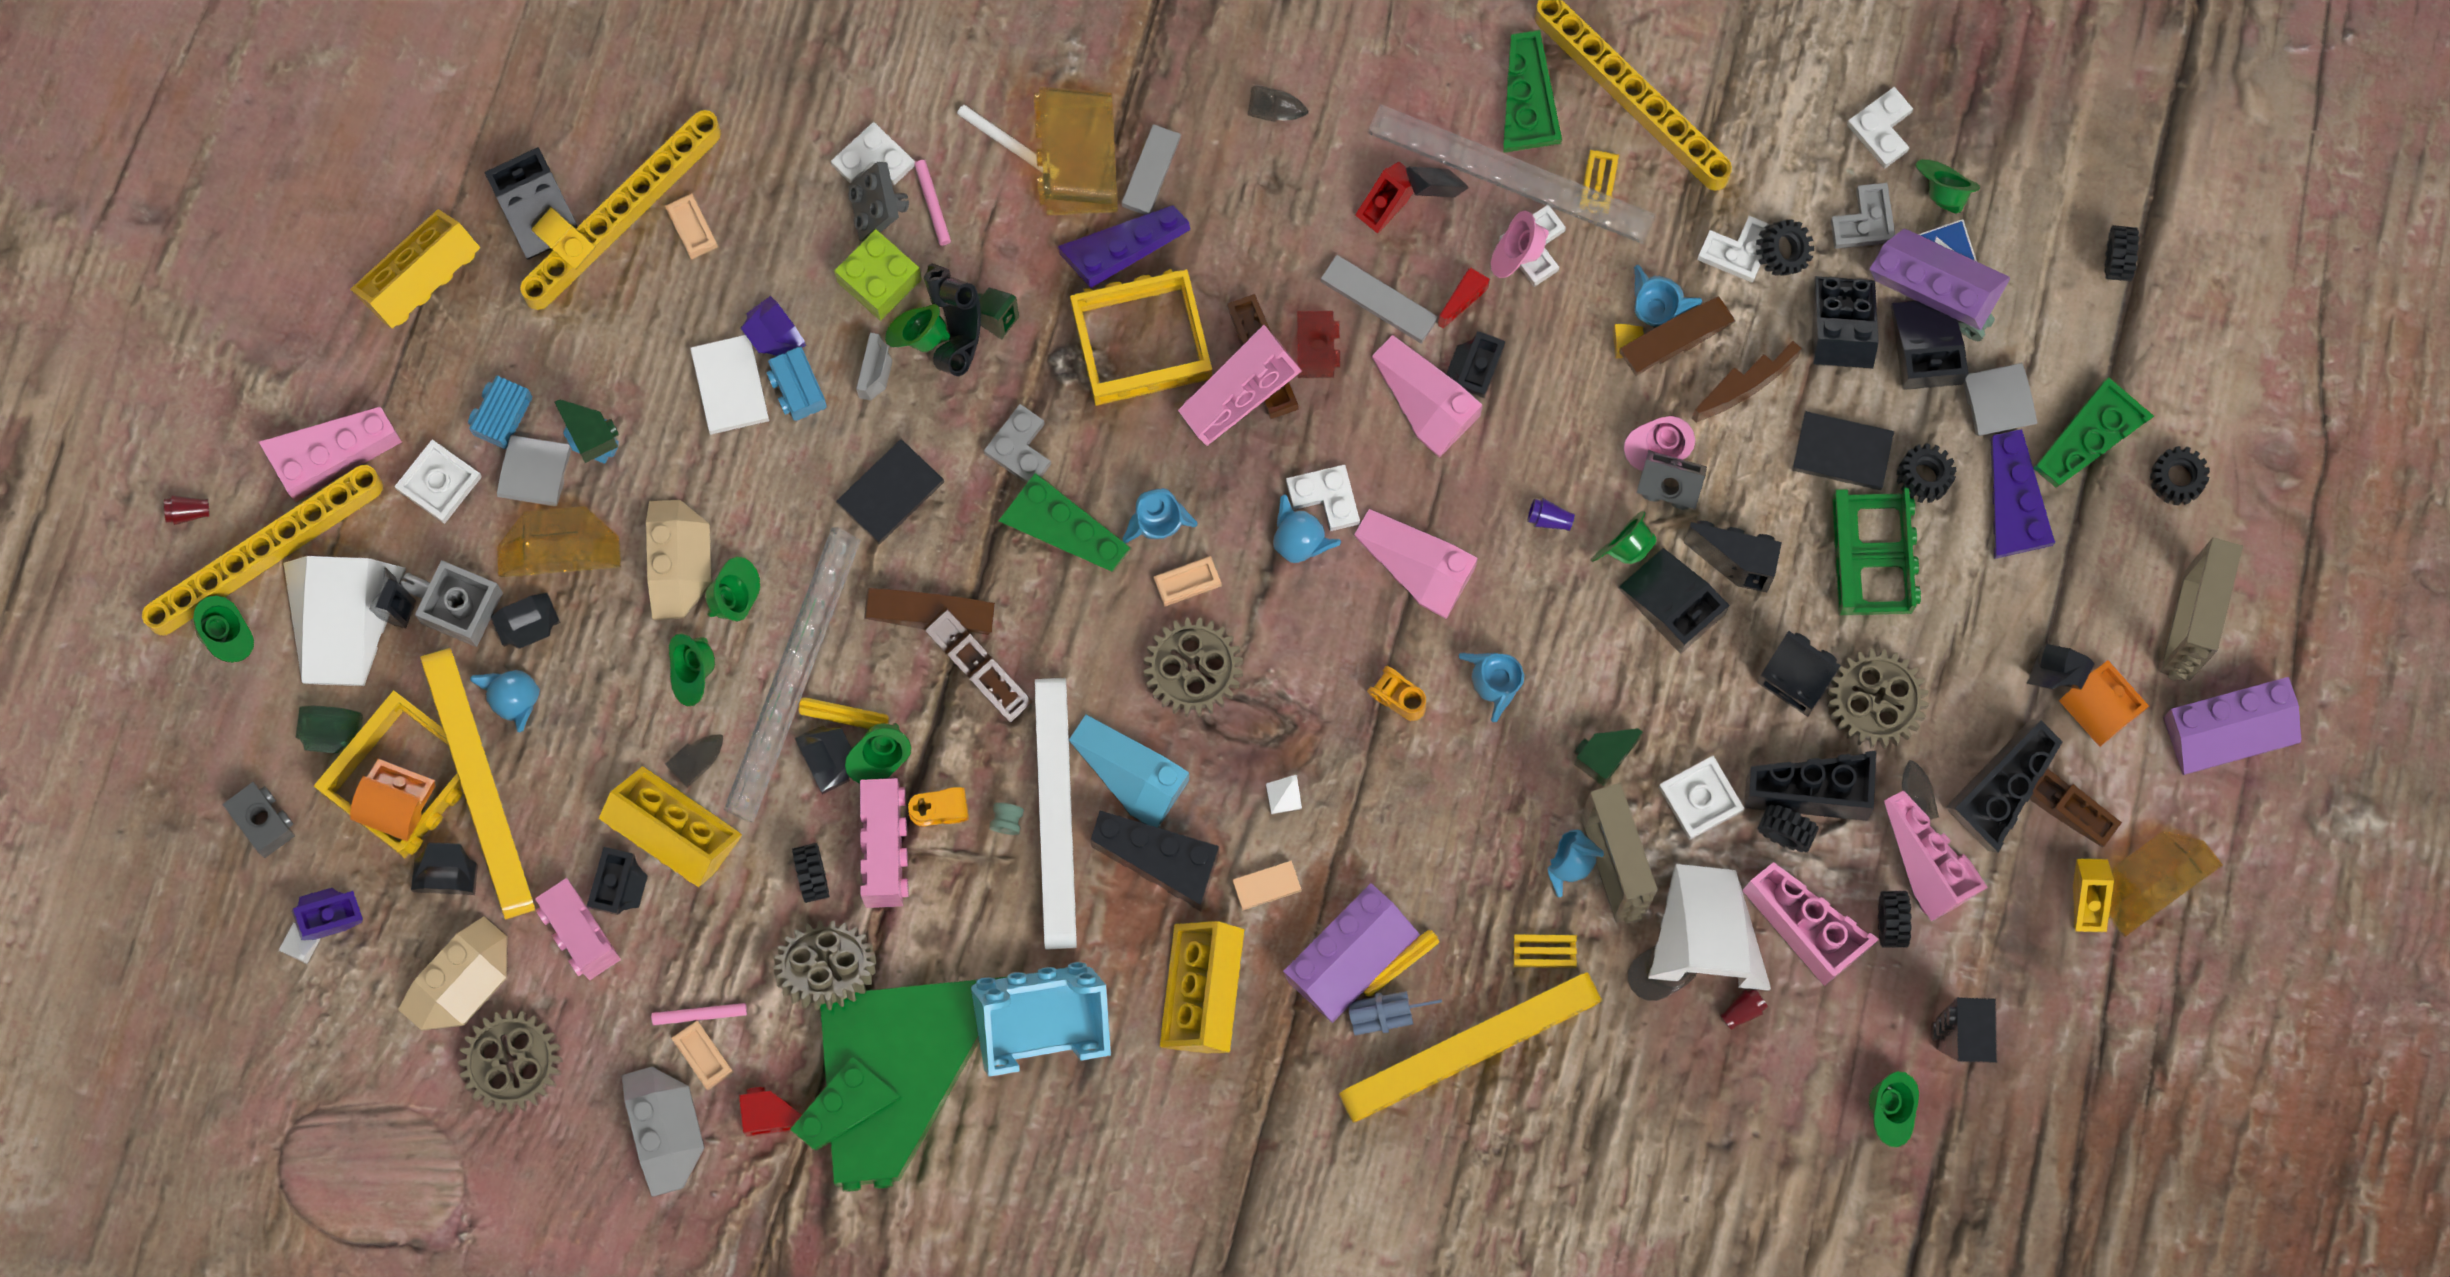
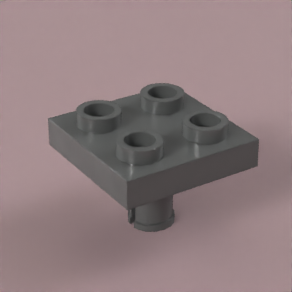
M876 162L848 186V196L852 202L855 217L854 225L858 231L859 241H864L875 229L881 233L899 218L898 212L904 213L908 210L909 200H902L907 199L908 195L905 193L896 194L893 191L887 162Z

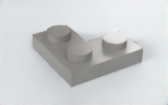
M1887 183L1857 186L1856 193L1860 214L1833 216L1831 218L1835 249L1884 244L1895 236Z
M1019 404L985 448L984 454L1026 484L1035 473L1042 477L1050 467L1051 461L1028 445L1045 425L1044 420Z

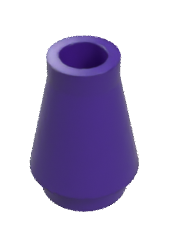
M1544 498L1541 500L1534 499L1529 509L1527 522L1533 523L1534 527L1570 531L1575 514L1560 508Z

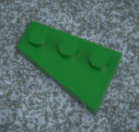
M852 1056L790 1130L816 1151L846 1133L853 1126L877 1114L876 1112L898 1101L901 1099V1096Z

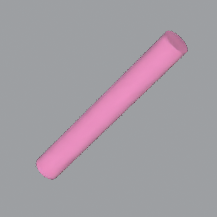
M919 160L914 165L939 244L941 246L947 245L951 242L931 176L926 161Z
M746 1003L656 1012L652 1013V1024L662 1025L746 1016L747 1005Z

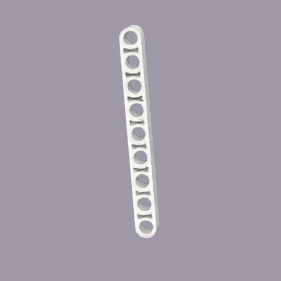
M1066 678L1035 679L1045 949L1077 948Z

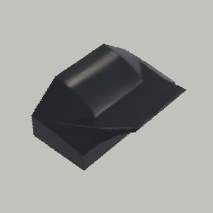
M1477 331L1472 340L1457 345L1446 374L1460 384L1467 392L1485 398L1506 341Z
M384 567L381 591L373 600L369 610L379 619L406 629L416 600L397 582L396 577Z
M548 593L531 595L503 607L491 616L502 645L505 647L511 644L518 649L549 637L552 627L561 623Z
M2046 644L2041 647L2026 684L2049 689L2066 686L2082 690L2095 663L2089 657L2071 648Z
M822 725L795 738L822 794L850 781L845 768V762L852 748L842 728H826Z
M428 842L421 856L414 860L411 891L414 893L475 895L478 864L469 859L461 844Z
M603 847L587 903L589 909L619 915L623 910L639 908L648 875L638 866L633 853Z

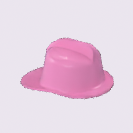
M1528 211L1519 212L1513 218L1508 230L1497 244L1491 259V270L1495 276L1499 278L1508 277L1516 271L1520 264L1536 261L1543 253L1549 231L1535 223L1532 213Z
M1666 416L1655 419L1630 432L1624 446L1626 459L1633 467L1643 471L1648 450L1683 460L1694 449V431L1687 422L1678 417Z

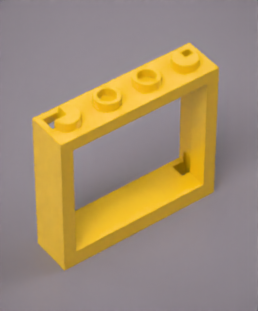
M1170 269L1165 271L1163 275L1155 277L1143 275L1135 278L1133 282L1124 284L1112 282L1105 285L1102 289L1093 291L1090 288H1086L1084 292L1070 296L1073 316L1095 406L1206 381L1213 376L1187 269L1174 272ZM1181 290L1199 361L1100 383L1083 312Z
M394 690L314 785L323 796L349 816L351 804L336 793L337 790L402 712L448 746L443 728ZM458 774L453 777L424 812L408 842L405 840L399 842L389 834L363 824L361 825L404 859L409 854L413 855L423 843L422 838L428 830L432 831L440 824L443 819L442 813L449 805L451 807L460 800L463 792Z

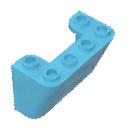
M1075 962L1061 969L1045 967L1039 969L1037 973L1031 974L1016 972L1009 974L1007 978L1001 979L981 978L971 987L984 1071L989 1077L1019 1072V1065L1015 1059L1073 1050L1080 1061L1111 1055L1106 984L1092 968L1087 967L1086 963Z

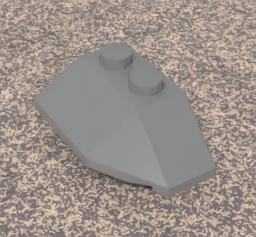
M654 1067L622 1075L625 1105L639 1161L651 1196L655 1197L683 1189L705 1148L689 1086Z

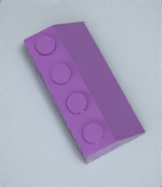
M1905 228L1884 243L1869 269L1876 282L1980 331L2010 280V277Z
M2289 677L2172 708L2163 717L2183 775L2301 743L2299 705Z
M1370 883L1283 972L1288 983L1333 1023L1369 987L1374 979L1419 936V933L1395 904Z

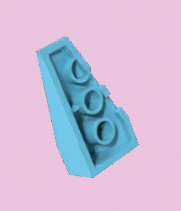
M1088 715L1084 716L1069 739L1070 743L1103 780L1107 788L1122 803L1126 811L1144 824L1159 828L1189 782V772Z

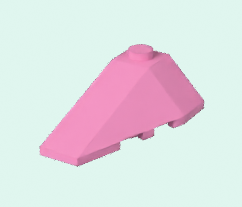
M1392 335L1372 355L1373 361L1386 384L1395 395L1399 407L1408 418L1416 437L1439 458L1481 416L1482 404L1460 384Z
M1371 509L1368 510L1354 534L1357 540L1376 560L1381 562L1393 574L1396 581L1412 594L1419 605L1445 619L1449 616L1476 568L1478 558L1446 541Z
M1905 791L1884 801L1914 896L1918 900L1921 910L1931 921L1945 915L1988 888L1971 861L1964 854L1958 856L1948 844L1951 840L1944 833L1939 835L1930 826L1929 817Z

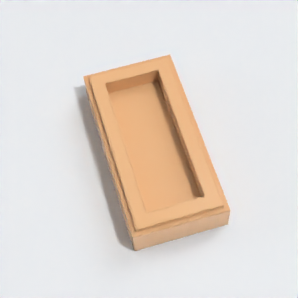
M692 193L665 205L691 260L718 247Z
M1211 556L1154 576V581L1164 607L1222 586Z
M1292 860L1233 879V885L1242 911L1301 892Z
M695 1021L671 1038L707 1090L733 1073L698 1021Z

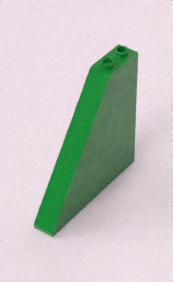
M977 980L865 991L864 994L855 992L856 1001L853 1002L845 998L844 1007H841L837 1002H833L831 1010H828L826 1004H821L826 1086L853 1056L901 1096V1099L889 1104L876 1112L877 1114L867 1120H863L850 1128L846 1133L831 1141L834 1184L837 1188L842 1187L843 1192L861 1190V1185L874 1184L875 1189L893 1187V1182L902 1179L979 1043L971 987L977 983Z

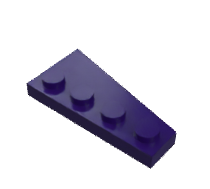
M1172 205L1058 246V250L1062 258L1092 288L1190 231L1191 228L1189 221Z
M2022 429L1993 435L1991 438V468L1993 477L1992 501L1994 504L1993 533L1995 534L1994 559L2053 546L2055 544L2054 536Z

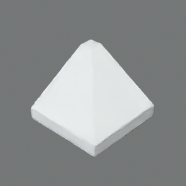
M1297 775L1266 783L1271 814L1302 809Z
M293 922L279 951L307 964L320 939L301 941L296 923Z

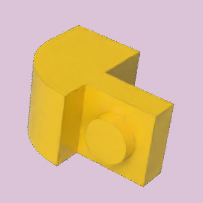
M552 207L531 229L574 269H577L596 248Z

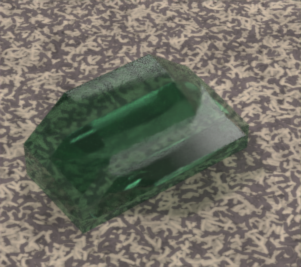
M314 705L299 707L296 738L301 740L304 751L339 753L361 730L363 715L361 712L345 708Z

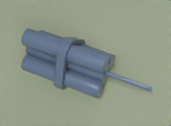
M1404 991L1384 996L1382 993L1375 994L1376 997L1354 1001L1349 1006V1015L1354 1035L1377 1031L1388 1033L1389 1029L1413 1025L1410 1008L1441 1003L1442 999L1409 1005L1408 993Z

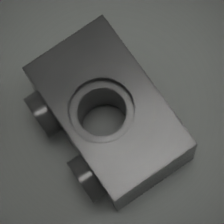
M1648 450L1636 493L1642 494L1643 498L1657 502L1663 500L1670 502L1672 506L1678 509H1696L1706 476L1707 466ZM1674 478L1678 481L1679 485L1668 487L1663 480Z
M252 782L222 805L257 852L266 858L295 837L290 829L294 824L283 810L278 813L273 807L272 803L276 799L266 786L260 789ZM261 812H268L266 822L256 825V816Z

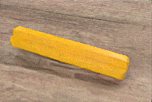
M806 697L801 698L798 711L801 715L866 729L876 724H889V716L886 714Z
M1427 930L1415 939L1374 979L1363 993L1366 996H1372L1438 945L1440 941L1432 930Z

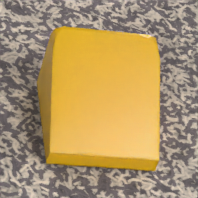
M1614 324L1615 359L1623 358L1619 352L1620 348L1644 335L1642 326Z

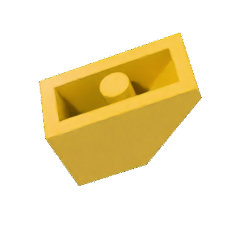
M2076 859L2073 881L2075 932H2107L2114 884L2108 859Z

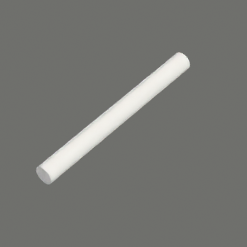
M966 105L960 107L957 114L1051 179L1054 180L1060 172L1058 168Z

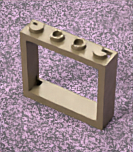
M2212 537L2185 570L2160 673L2167 674L2169 679L2173 681L2176 679L2190 681L2218 651L2243 545Z
M1618 783L1590 792L1580 819L1586 836L1604 851L1603 857H1596V866L1615 922L1624 921L1625 924L1631 922L1636 923L1643 919L1642 915L1646 914L1658 889L1622 785Z

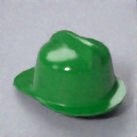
M1921 159L1916 163L1918 171L1929 179L1930 199L1947 211L1955 214L1960 213L1967 203L1971 192L1980 190L1978 183L1965 178L1943 163L1929 159Z
M933 304L927 307L911 309L899 315L886 331V344L896 348L910 346L918 351L928 352L937 345L948 341L950 335L946 330L945 321L939 315L940 307Z
M1641 511L1633 517L1621 532L1600 549L1590 561L1594 562L1606 554L1625 564L1641 561L1657 541L1656 536L1643 521L1646 512Z
M734 557L724 564L717 578L706 589L705 599L709 608L707 612L709 617L730 619L736 622L746 618L760 591V577L752 562L743 557Z
M221 596L206 597L198 603L193 615L196 635L212 655L222 661L231 663L240 662L249 657L254 649V638L235 604Z
M683 633L676 634L669 644L672 690L681 704L687 707L695 706L701 701L704 694L705 678L714 670L715 656L708 644L707 638L699 637L692 639Z
M881 723L872 726L847 755L845 762L847 774L853 781L859 784L860 780L889 778L910 756V741L900 731L899 725L896 723L892 725Z
M1896 1071L1889 1074L1882 1082H1879L1872 1088L1869 1095L1868 1103L1873 1114L1876 1134L1889 1147L1905 1145L1911 1138L1914 1130L1920 1094L1918 1084L1906 1072Z

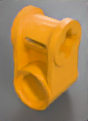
M1385 666L1382 670L1384 674L1374 687L1370 686L1367 690L1369 695L1377 702L1401 715L1404 719L1416 721L1423 717L1426 712L1425 693L1405 679L1399 672L1389 666ZM1415 698L1420 701L1421 705L1416 709H1409L1404 703L1407 699Z
M962 787L920 793L913 796L908 804L910 820L919 827L956 824L969 820L965 788ZM921 804H925V808L928 809L925 816H920L918 811Z

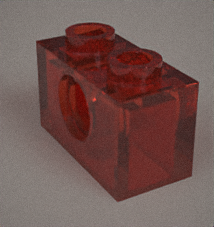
M1297 311L1298 366L1302 370L1298 374V378H1334L1335 368H1340V349H1334V339H1340L1339 321H1334L1333 311ZM1314 340H1322L1326 343V346L1322 349H1315L1311 346V343Z

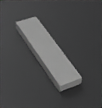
M1336 255L1321 277V283L1421 344L1438 321V316L1338 255Z

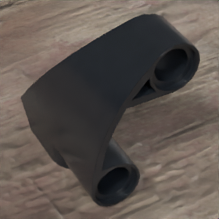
M931 263L928 265L927 273L924 275V281L932 305L936 304L943 308L950 335L949 341L936 349L933 363L940 371L953 376H962L970 368L979 341L981 309L978 292L971 283L951 277L949 269Z

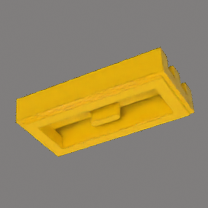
M1590 149L1579 208L1585 209L1587 207L1594 211L1598 209L1603 210L1604 213H1609L1619 160L1618 154ZM1594 158H1600L1593 201L1587 200ZM1606 160H1611L1612 164L1604 203L1598 202Z
M1514 934V967L1576 968L1577 935ZM1520 943L1570 944V947H1520ZM1520 954L1570 955V960L1520 959Z

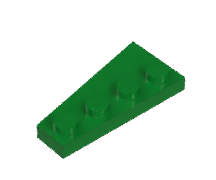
M1536 30L1511 34L1503 153L1561 144L1562 136L1541 32Z
M2108 377L2101 383L2033 469L2057 488L2152 419L2154 415Z
M1037 473L1031 477L998 520L1111 572L1115 571L1132 548Z

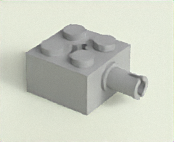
M442 560L431 582L418 578L411 573H406L403 578L407 581H401L400 584L408 593L422 598L415 613V616L422 625L475 647L478 646L503 594L497 583ZM464 601L462 606L455 608V603L461 604Z

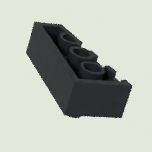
M2030 720L1945 808L1987 851L1999 853L2009 830L2013 829L2023 806L2034 793L2033 789L2040 777H2043L2063 742L2042 720Z
M1877 750L1868 751L1860 755H1838L1837 758L1822 760L1820 758L1807 759L1806 762H1783L1752 766L1746 778L1744 808L1766 810L1768 805H1775L1776 807L1779 805L1784 809L1789 808L1794 813L1798 812L1804 815L1868 821L1874 810Z
M1101 810L1099 811L1091 836L1092 848L1119 864L1130 868L1140 874L1141 877L1157 884L1173 896L1184 900L1200 912L1202 911L1219 856V846Z
M1957 997L1936 1018V1022L1931 1024V1039L1936 1041V1049L1958 1062L1997 1063L1996 998Z

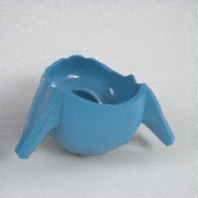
M1640 265L1634 267L1635 314L1644 323L1656 328L1702 304L1701 298L1684 297L1681 287L1673 280L1660 275L1649 278Z
M1165 488L1153 489L1140 494L1137 498L1135 513L1132 515L1122 539L1125 543L1140 535L1148 539H1164L1174 535L1181 526L1196 527L1197 521L1177 502L1175 496Z
M1287 495L1280 497V508L1277 517L1278 529L1274 535L1273 545L1283 558L1291 563H1299L1328 549L1340 546V539L1325 538L1323 525L1315 516L1306 511L1294 512Z
M1461 652L1459 659L1475 664L1471 676L1474 690L1482 699L1494 702L1491 721L1497 722L1524 683L1525 675L1521 664L1516 658L1507 654H1470Z
M522 670L507 671L503 674L472 675L470 681L486 691V701L493 712L502 719L514 721L517 732H523L540 692V688L533 678Z
M1572 829L1562 835L1555 858L1550 860L1551 865L1547 868L1549 879L1559 898L1563 896V881L1575 882L1584 879L1594 868L1596 857L1604 856V851L1596 846L1581 830Z

